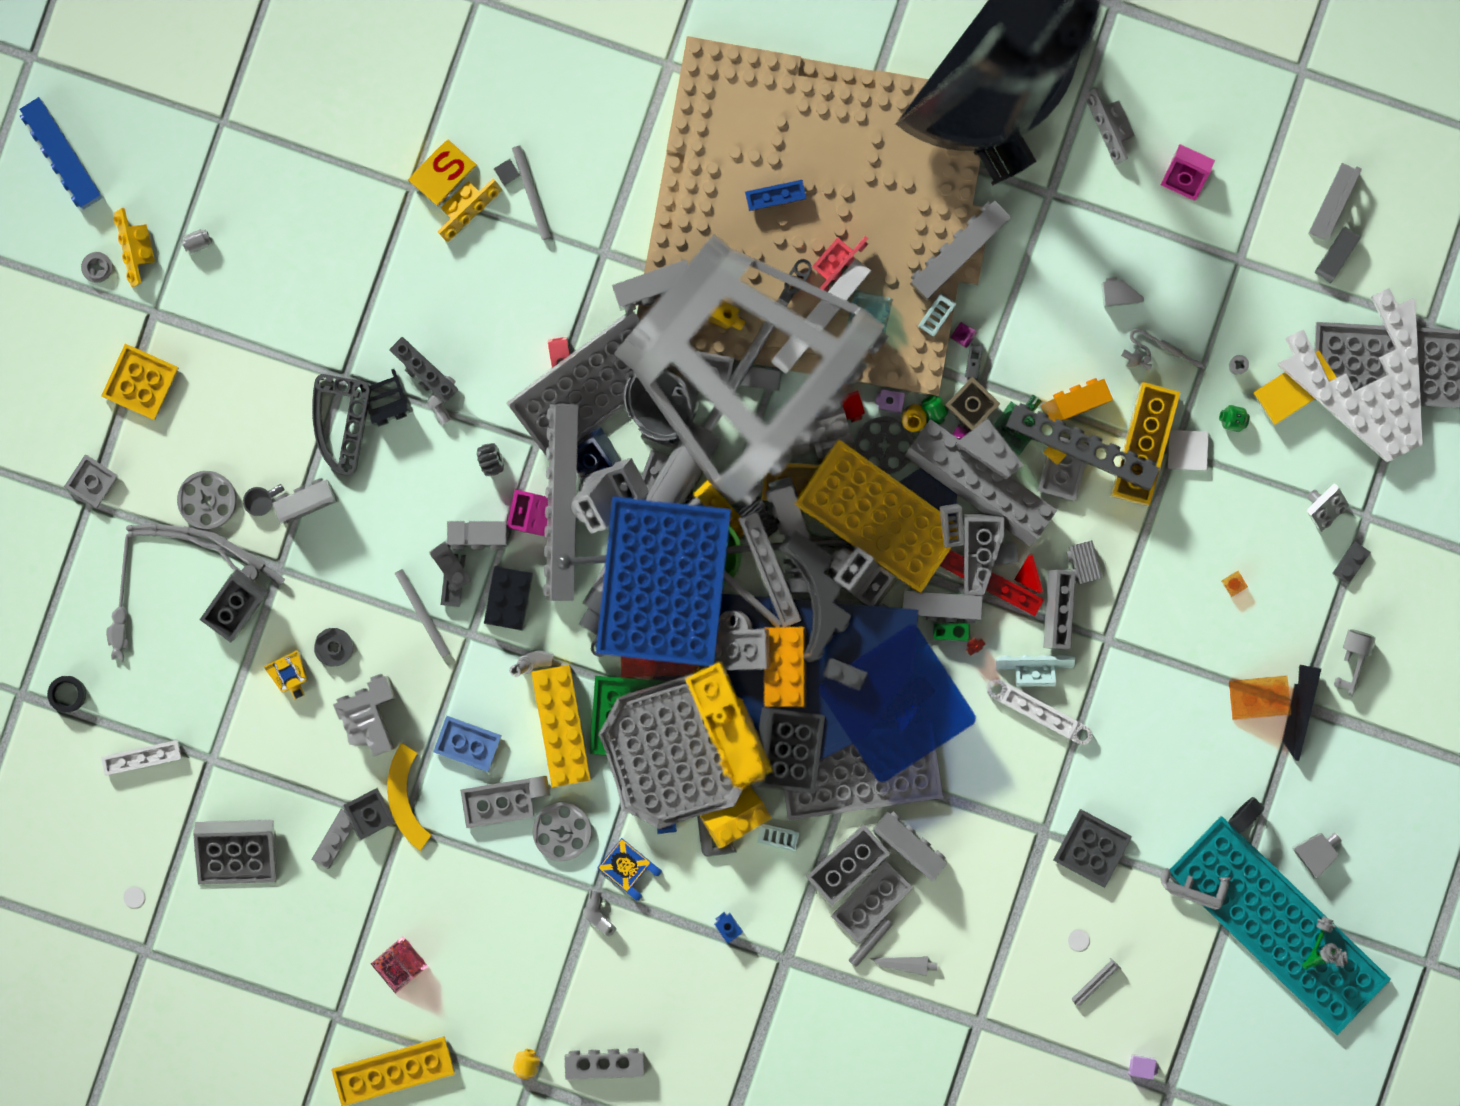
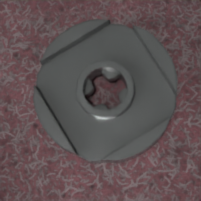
M339 628L323 630L318 634L314 643V653L317 659L322 664L331 667L345 664L354 651L350 635ZM331 642L334 644L338 643L339 645L336 653L329 651Z

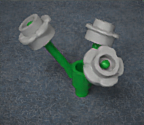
M1323 916L1322 919H1317L1318 924L1316 927L1320 928L1321 932L1316 944L1310 953L1311 955L1302 963L1305 970L1327 962H1335L1336 967L1341 966L1342 968L1344 964L1348 963L1346 952H1342L1341 948L1338 950L1334 944L1329 943L1323 947L1321 954L1318 952L1325 931L1332 932L1333 927H1336L1333 925V920Z

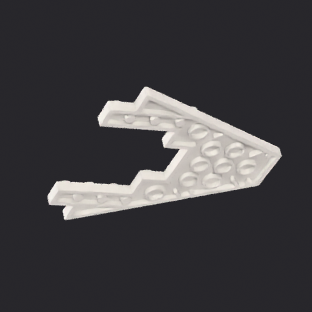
M1390 288L1371 296L1395 347V350L1379 357L1387 374L1386 376L1355 391L1347 374L1328 381L1304 329L1285 338L1293 356L1277 363L1284 372L1386 462L1423 445L1415 298L1398 305Z

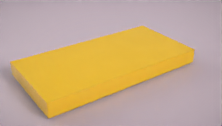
M1319 350L1316 351L1315 354L1328 381L1337 378ZM1286 372L1253 392L1273 425H1276L1315 399Z

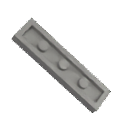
M1344 163L1340 164L1309 229V234L1323 241H1327L1330 238L1362 168L1358 166L1353 168Z

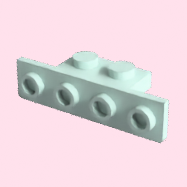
M1004 655L997 657L996 670L1015 669L1016 687L1055 686V669H1074L1075 657L1069 655H1041L1040 657H1031L1029 655L1011 657Z

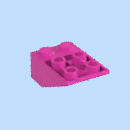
M515 489L506 528L545 537V526H547L548 519L545 517V508L548 506L546 496Z

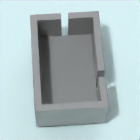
M447 521V545L451 546L453 550H464V546H471L472 550H484V546H491L492 550H503V546H508L507 522L469 521V523H465V521Z

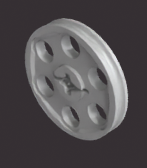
M199 471L190 475L184 480L178 491L177 505L181 516L190 525L200 529H214L222 526L231 518L236 508L237 500L233 485L226 477L213 471ZM205 475L212 477L213 481L209 486H204L202 483V478ZM192 484L195 487V493L188 496L185 493V488L187 485ZM222 485H226L229 488V493L226 496H221L218 492L219 487ZM204 495H206L207 497L211 496L212 499L209 501L210 506L206 503H202V501L204 500ZM187 504H192L195 507V512L192 515H187L184 511ZM223 504L229 508L225 516L220 515L218 512L219 506ZM204 514H209L212 518L209 525H204L201 522V517Z
M566 802L554 803L545 807L537 815L533 824V840L538 850L547 858L556 861H568L578 857L587 848L591 838V824L587 815L576 805ZM561 807L569 808L570 815L567 818L559 815ZM544 814L552 817L550 825H543L541 823V817ZM579 818L583 819L586 823L585 828L582 830L576 829L574 825L575 821ZM564 826V830L573 832V834L567 833L563 837H559L560 834L551 831V829L557 830ZM543 833L547 834L550 839L546 845H542L538 841L539 835ZM580 838L583 841L582 848H573V839ZM558 845L563 846L565 849V854L561 857L554 854V848Z

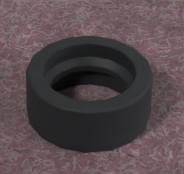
M61 676L50 683L47 690V698L49 704L55 710L70 713L78 710L83 705L86 699V690L84 684L79 679L73 676ZM71 683L77 688L78 698L72 705L64 706L56 700L55 691L60 684Z
M1252 797L1233 814L1228 823L1238 833H1242L1260 816L1265 807L1255 797Z

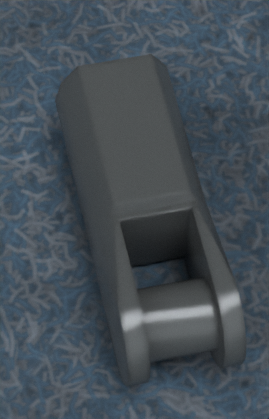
M970 343L965 378L970 379L973 377L978 379L983 345L975 346L973 343ZM971 354H979L978 359L971 358Z

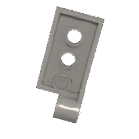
M547 776L460 789L466 828L533 818L534 812L531 798L550 795ZM499 797L507 799L508 804L505 808L497 806L496 802ZM480 800L487 801L488 809L486 811H480L477 808Z

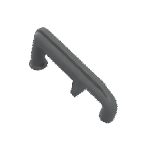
M697 816L701 851L704 856L711 857L737 852L732 842L723 848L712 847L711 835L700 816Z

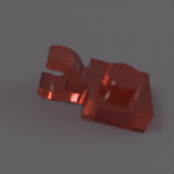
M973 637L966 644L968 648L965 651L971 656L975 652H980L986 643L982 638L977 640Z

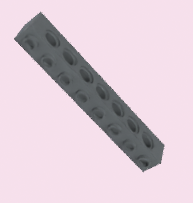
M1020 403V405L1014 406L1005 428L1149 491L1160 469L1156 467V462L1149 459L1145 461L1138 459L1139 455L1131 451L1127 453L1120 451L1121 447L1113 443L1109 445L1102 443L1103 439L1095 435L1091 437L1084 435L1085 431L1077 427L1073 429L1066 427L1067 423L1059 419L1052 421L1048 419L1049 415L1038 411V413L1030 411L1031 407ZM1025 417L1033 418V427H1027L1024 424ZM1043 425L1051 426V435H1045L1042 432ZM1061 433L1069 434L1070 441L1068 443H1063L1060 440ZM1079 441L1087 442L1088 449L1086 451H1081L1078 448ZM1097 449L1105 450L1106 457L1104 459H1099L1096 456ZM1115 457L1123 458L1124 464L1122 467H1117L1114 464ZM1134 464L1141 466L1142 472L1140 475H1135L1132 472Z

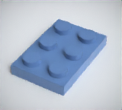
M446 715L433 752L489 772L502 735Z

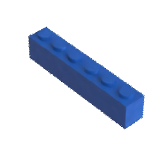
M37 97L19 109L22 113L20 115L21 120L25 126L29 124L32 129L30 132L35 142L39 141L42 145L40 148L45 158L49 157L53 162L50 166L56 175L60 174L63 178L60 182L66 191L70 190L73 194L71 199L75 206H80L85 210L104 198L43 100Z

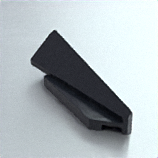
M1300 664L1298 684L1293 686L1282 736V742L1287 747L1294 761L1300 760L1322 670L1321 668Z

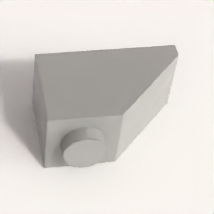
M1117 277L1106 278V282L1101 284L1104 307L1144 302L1142 295L1125 281L1118 280Z

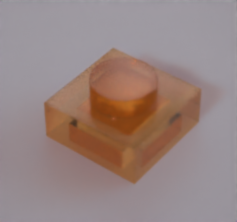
M1239 571L1221 580L1230 597L1248 588Z

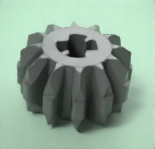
M495 443L484 444L477 448V460L485 476H495L503 472V458Z

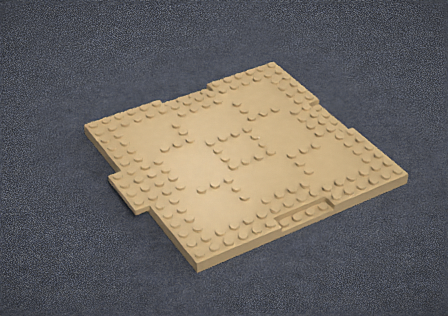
M687 36L644 274L685 259L689 265L714 233L731 248L787 274L790 273L795 263L800 259L808 260L813 266L837 237L853 250L866 235L868 237L866 241L868 245L862 252L858 250L853 256L867 266L871 272L847 301L866 309L883 323L884 328L882 331L888 336V339L874 355L867 351L862 360L868 366L855 382L938 397L954 309L934 337L918 327V325L940 293L955 302L959 282L978 285L985 244L927 301L910 285L911 281H913L911 276L917 270L922 272L927 267L925 263L932 256L936 258L940 254L938 250L946 242L950 244L955 240L953 235L959 229L964 231L968 227L967 222L974 215L978 217L982 213L980 210L982 206L973 205L981 160L979 155H975L974 151L949 150L933 146L911 136L895 125L928 79L880 70L861 69L801 58L802 56ZM803 180L806 200L749 212L745 191ZM801 263L797 267L800 273H806L809 270L805 263ZM845 265L840 271L844 273L848 267ZM751 266L740 278L741 282L775 302L784 289V281ZM812 267L806 282L819 288L826 279ZM795 273L792 274V275L796 276V278H798V279L800 278V280H803V279H804V278L798 277ZM831 280V282L827 285L829 287V290L837 282V280L835 282ZM792 285L789 286L790 290H792L793 288L797 289V287H794ZM800 290L797 294H794L786 309L806 319L822 299ZM725 297L723 298L724 301L739 309L737 316L746 320L741 331L733 326L726 330L705 320L688 340V345L695 352L700 351L734 357V361L741 362L765 320ZM660 298L655 299V303L648 306L638 305L636 315L640 321L644 319ZM940 300L939 304L944 306L946 309L950 307ZM935 307L934 310L944 316L945 313ZM841 308L823 331L839 339L856 314ZM933 314L930 315L935 321L940 322L939 318ZM926 320L925 323L933 329L936 328L935 325ZM774 327L753 364L779 369L771 361L791 336ZM809 347L790 371L811 374L824 357Z

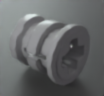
M1236 355L1229 362V370L1235 375L1243 374L1249 368V361L1243 355ZM1241 361L1242 368L1237 370L1234 362Z

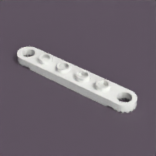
M993 679L987 684V693L995 700L1077 744L1085 745L1091 741L1092 731L1084 724L1000 679ZM994 683L1001 685L1002 691L1000 694L992 693L991 686ZM1081 729L1086 730L1088 733V737L1084 741L1077 738V732Z

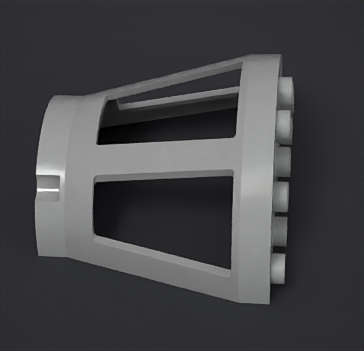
M714 233L644 319L616 350L614 355L633 370L713 487L732 505L742 500L749 506L763 489L758 484V481L767 472H770L772 475L778 474L792 458L786 450L793 442L797 445L804 442L807 443L822 425L815 419L816 415L819 412L823 415L825 413L828 414L839 406L847 396V393L840 386L843 382H846L848 385L851 382L854 383L868 366L862 358L867 351L874 355L888 339V336L882 331L884 324L866 309L731 248ZM751 266L856 315L841 337L836 339L741 282L740 278ZM725 297L789 334L824 357L786 405L766 426L688 345V340ZM670 362H673L750 444L746 451L722 476L719 475L655 382L657 376Z

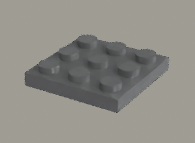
M1079 809L1053 861L1105 888L1132 836Z

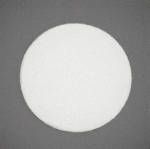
M138 887L128 888L123 895L124 903L130 908L140 907L145 899L144 892Z
M1074 930L1068 937V944L1073 950L1082 951L1089 945V936L1083 930Z

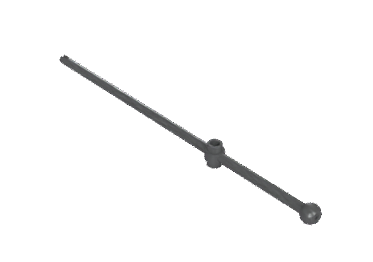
M842 538L810 540L818 547L851 545ZM782 542L771 543L774 551L779 550ZM750 545L726 547V554L752 552ZM563 554L558 557V566L562 570L569 569L571 565L606 563V555L570 558V556Z

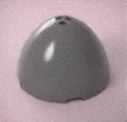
M668 364L657 376L655 382L688 428L698 411V389L678 367ZM636 374L631 375L625 385L623 396L628 417L634 420L641 433L652 439L667 441L678 437Z

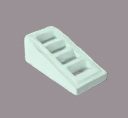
M940 293L918 327L934 337L957 303ZM940 300L950 307L946 309L944 306L939 304ZM935 307L945 313L944 316L935 311ZM933 314L939 318L940 322L935 321L930 315ZM926 320L935 325L936 328L933 329L925 323Z
M762 824L757 843L795 851L799 832ZM770 829L766 841L764 840L765 830ZM773 831H777L775 842H771ZM781 832L785 833L783 844L779 843ZM789 834L792 835V840H791V845H790V846L787 845V840H788Z

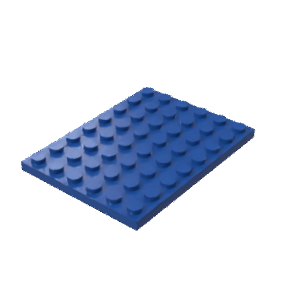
M612 497L596 654L705 666L714 665L731 509Z

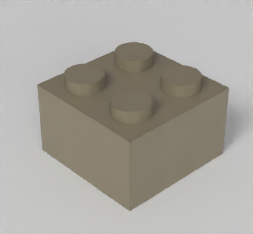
M971 377L947 402L945 407L971 432L1001 403Z

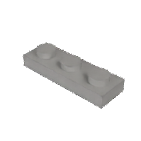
M340 809L311 859L326 869L330 868L353 828L343 809Z

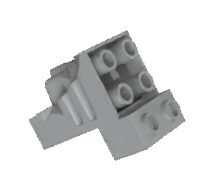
M628 458L616 462L612 467L581 476L579 493L573 499L571 509L575 517L581 522H585L591 534L607 529L610 525L613 496L642 500L649 490L633 459Z
M851 545L834 552L827 574L828 577L868 606H879L897 581L895 576L882 568L871 556L857 547L856 549Z
M383 674L370 678L371 682L367 683L369 691L367 688L354 692L355 696H342L336 699L337 703L333 704L339 720L343 721L349 745L355 747L368 745L373 756L395 749L379 705L396 699V695L389 676H383Z

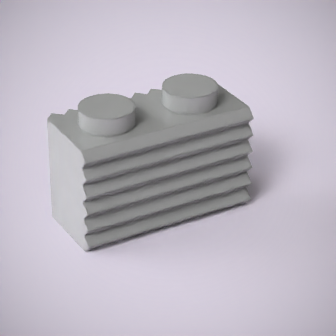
M1093 540L1069 546V551H1066L1069 563H1073L1074 570L1071 571H1075V581H1078V584L1101 579L1102 574Z

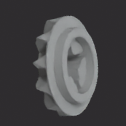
M89 253L81 263L82 274L90 282L102 283L109 278L112 272V262L104 253ZM99 259V265L105 269L98 270L95 276V270L89 267V265H96Z

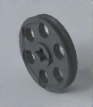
M880 416L869 420L862 426L856 437L855 448L856 452L867 460L873 456L878 457L880 460L878 467L887 474H893L904 468L910 461L904 456L906 452L900 451L899 443L907 441L911 447L914 441L911 432L903 427L900 420L894 417ZM872 423H878L881 426V431L878 434H873L870 431ZM893 423L900 426V432L896 435L889 431V427ZM884 434H886V442L890 444V447L885 451V457H883L884 451L882 447H879V443L881 444L884 440ZM867 439L870 441L871 446L868 450L860 448L861 440ZM891 457H896L899 460L897 468H891L888 465V460Z

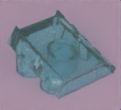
M855 291L852 303L866 309L884 324L882 331L886 332L893 299L863 291ZM850 312L847 327L856 314Z

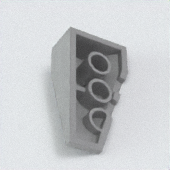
M964 514V595H984L1004 538V517L985 514Z

